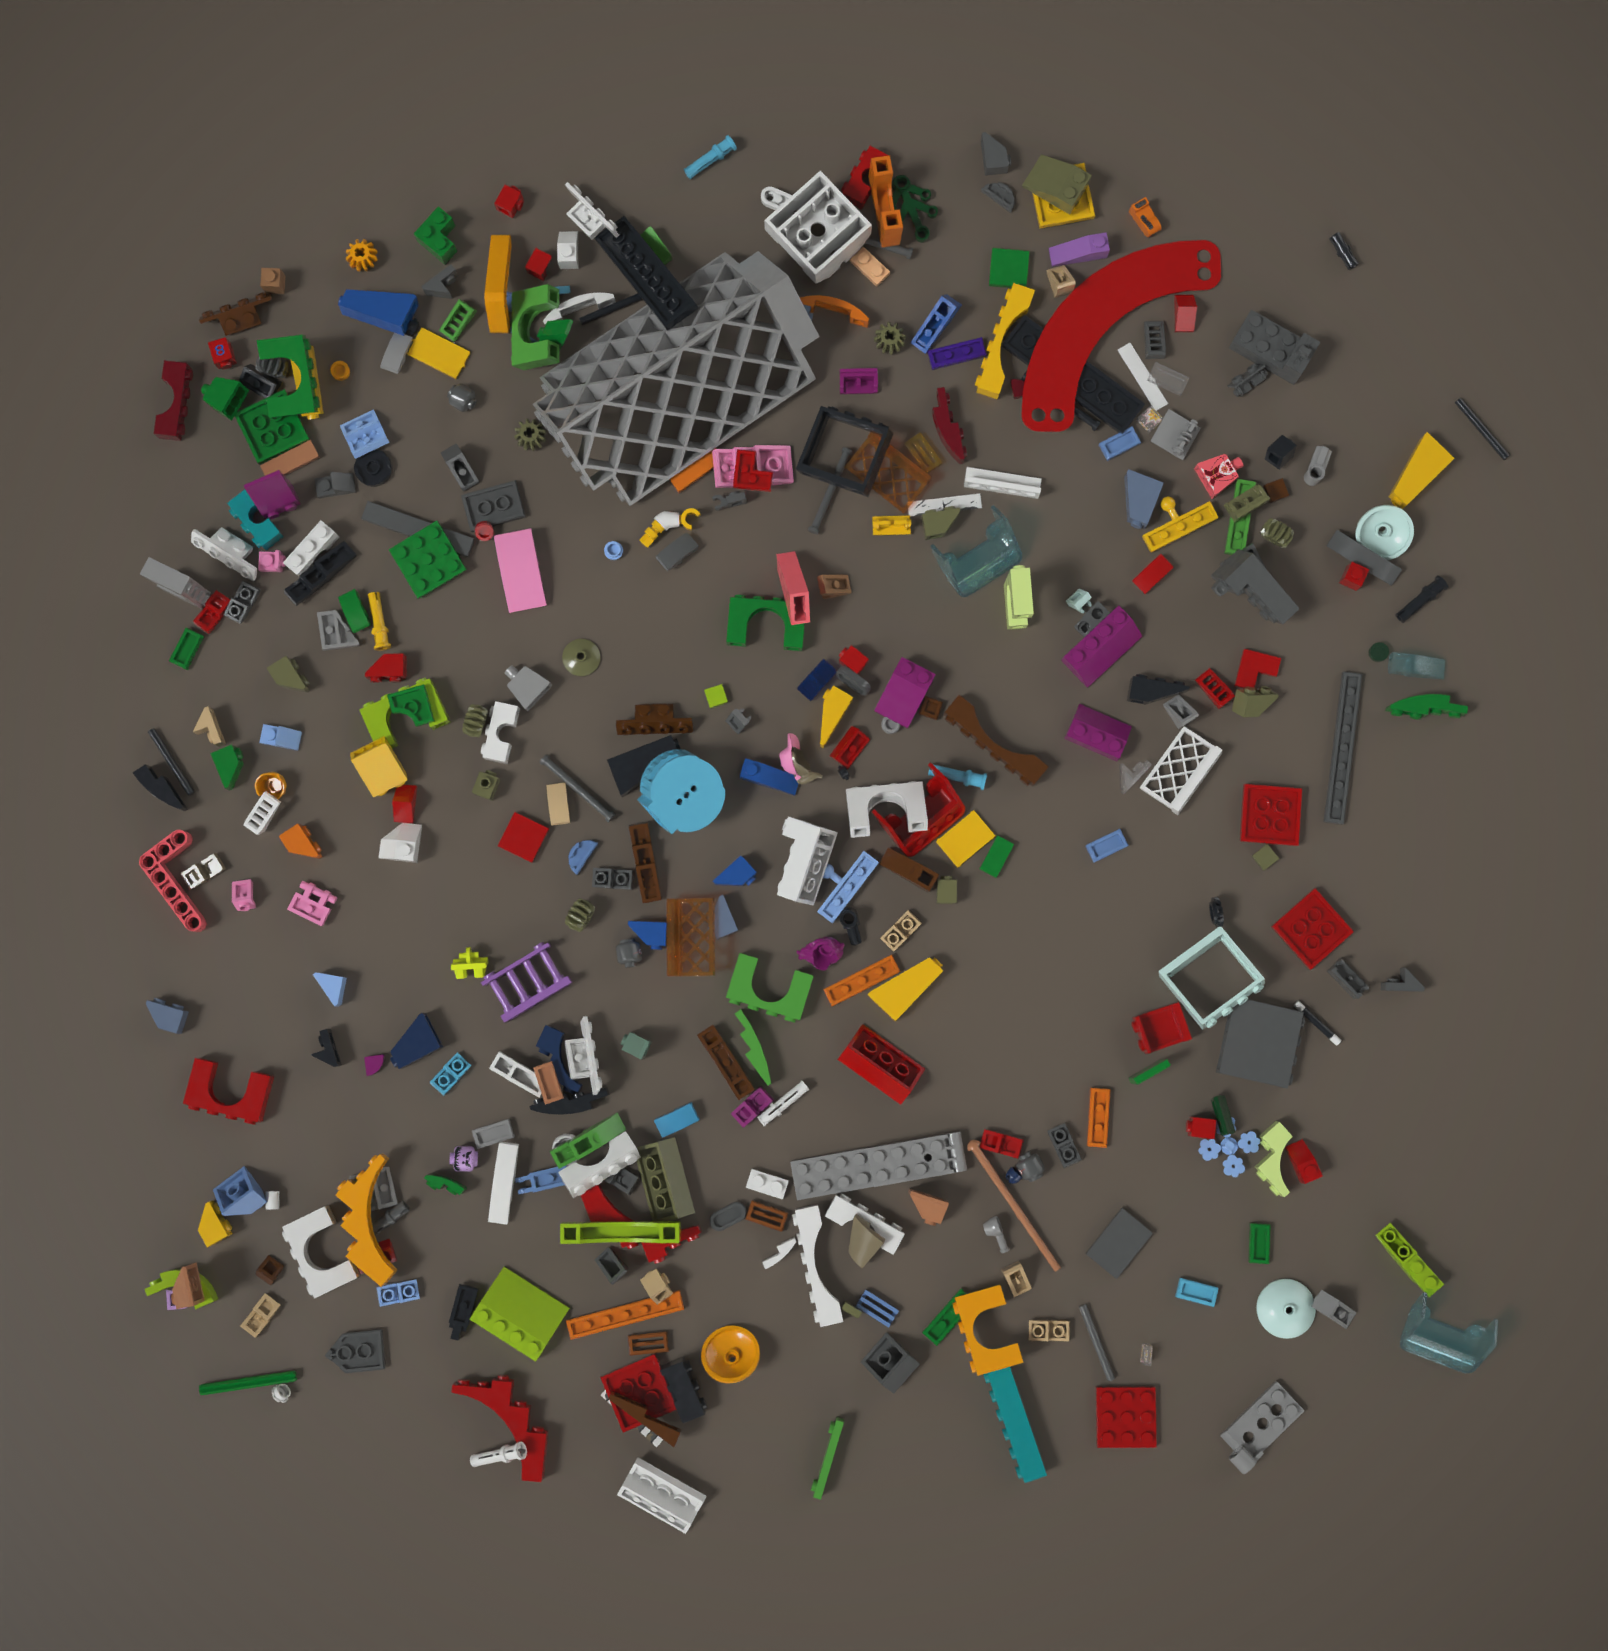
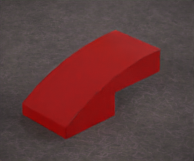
M1160 554L1132 582L1146 594L1174 566Z
M216 590L206 601L204 609L193 620L194 624L210 634L224 616L230 599Z
M984 1129L980 1148L1019 1159L1024 1140Z

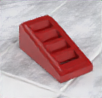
M1210 668L1195 679L1196 683L1218 709L1235 697V694ZM1210 675L1211 679L1204 684L1202 681ZM1215 681L1216 685L1209 689L1208 686ZM1220 687L1221 691L1215 695L1213 692ZM1225 693L1226 697L1220 701L1218 697Z

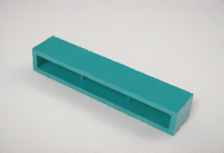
M1007 1367L983 1374L986 1384L990 1383L992 1388L989 1391L992 1402H997L999 1409L995 1411L999 1422L1003 1421L1005 1428L1002 1429L1005 1440H1010L1012 1447L1008 1449L1012 1460L1016 1459L1018 1466L1015 1467L1018 1478H1023L1024 1483L1047 1476L1011 1368Z

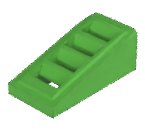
M458 299L439 331L455 342L477 310L463 300ZM461 308H464L465 310H467L468 313L465 314V313H463L462 311H460ZM456 315L462 316L464 318L463 321L457 318ZM452 320L460 324L459 327L452 324ZM450 326L456 332L453 334L446 328Z

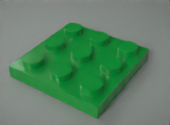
M284 389L267 398L288 396ZM266 398L235 414V418L259 465L310 440L298 414L269 418Z
M437 520L388 549L417 599L422 598L467 571Z

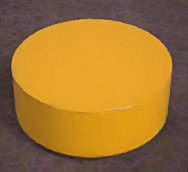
M336 361L331 365L330 372L336 380L343 381L349 377L350 368L344 361Z

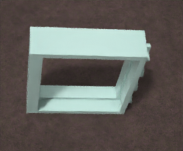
M1222 927L1216 928L1158 971L1159 977L1202 1030L1206 1027L1211 1028L1214 1026L1219 1017L1229 1015L1233 1011L1232 1008L1234 1006L1245 1003L1249 995L1253 992L1255 994L1260 992L1265 984V978ZM1222 941L1253 978L1254 982L1203 1019L1170 978L1218 942Z

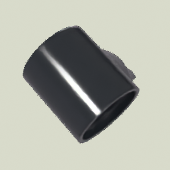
M847 907L840 915V922L843 929H847L851 945H858L862 942L858 925H860L858 912L852 907ZM851 913L854 916V920L846 921L844 915Z

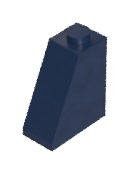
M426 1013L418 1015L390 1051L392 1055L390 1060L394 1067L403 1069L443 1048Z

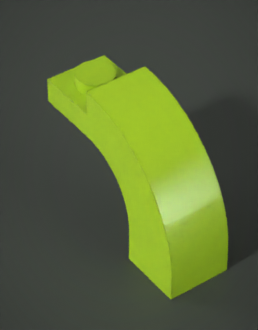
M181 1268L160 1273L161 1278L150 1282V1287L144 1289L146 1295L149 1296L168 1287H173ZM200 1273L199 1276L205 1301L195 1305V1310L218 1300L214 1287Z

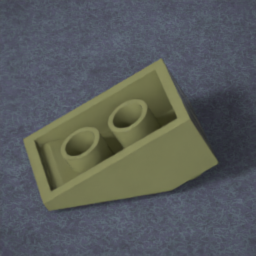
M1041 154L1022 187L1070 215L1089 185L1092 175L1075 165Z

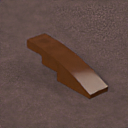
M648 821L629 825L642 902L649 903L662 900Z

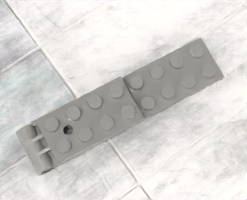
M961 1131L790 1161L797 1200L967 1171ZM926 1154L931 1155L930 1161L924 1159Z

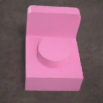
M275 550V552H259L258 570L260 572H283V567H285L283 562L286 560L285 555L280 550Z
M251 879L232 882V903L237 911H248L256 908V903L253 900V882Z

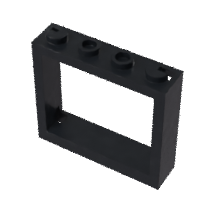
M821 406L796 470L802 475L869 497L893 433L889 426L879 422L877 425L866 417L859 419L851 412L845 411L841 413L833 406H828V408ZM829 418L882 436L863 484L810 466Z

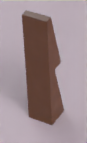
M611 1392L609 1396L610 1401L672 1447H675L681 1432L680 1428L645 1414L648 1406L616 1392Z

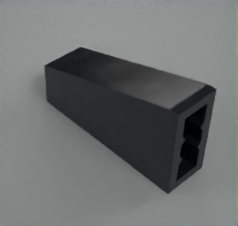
M672 735L607 759L621 797L626 796L640 785L646 767L655 757L669 750L681 749L677 738L673 739Z

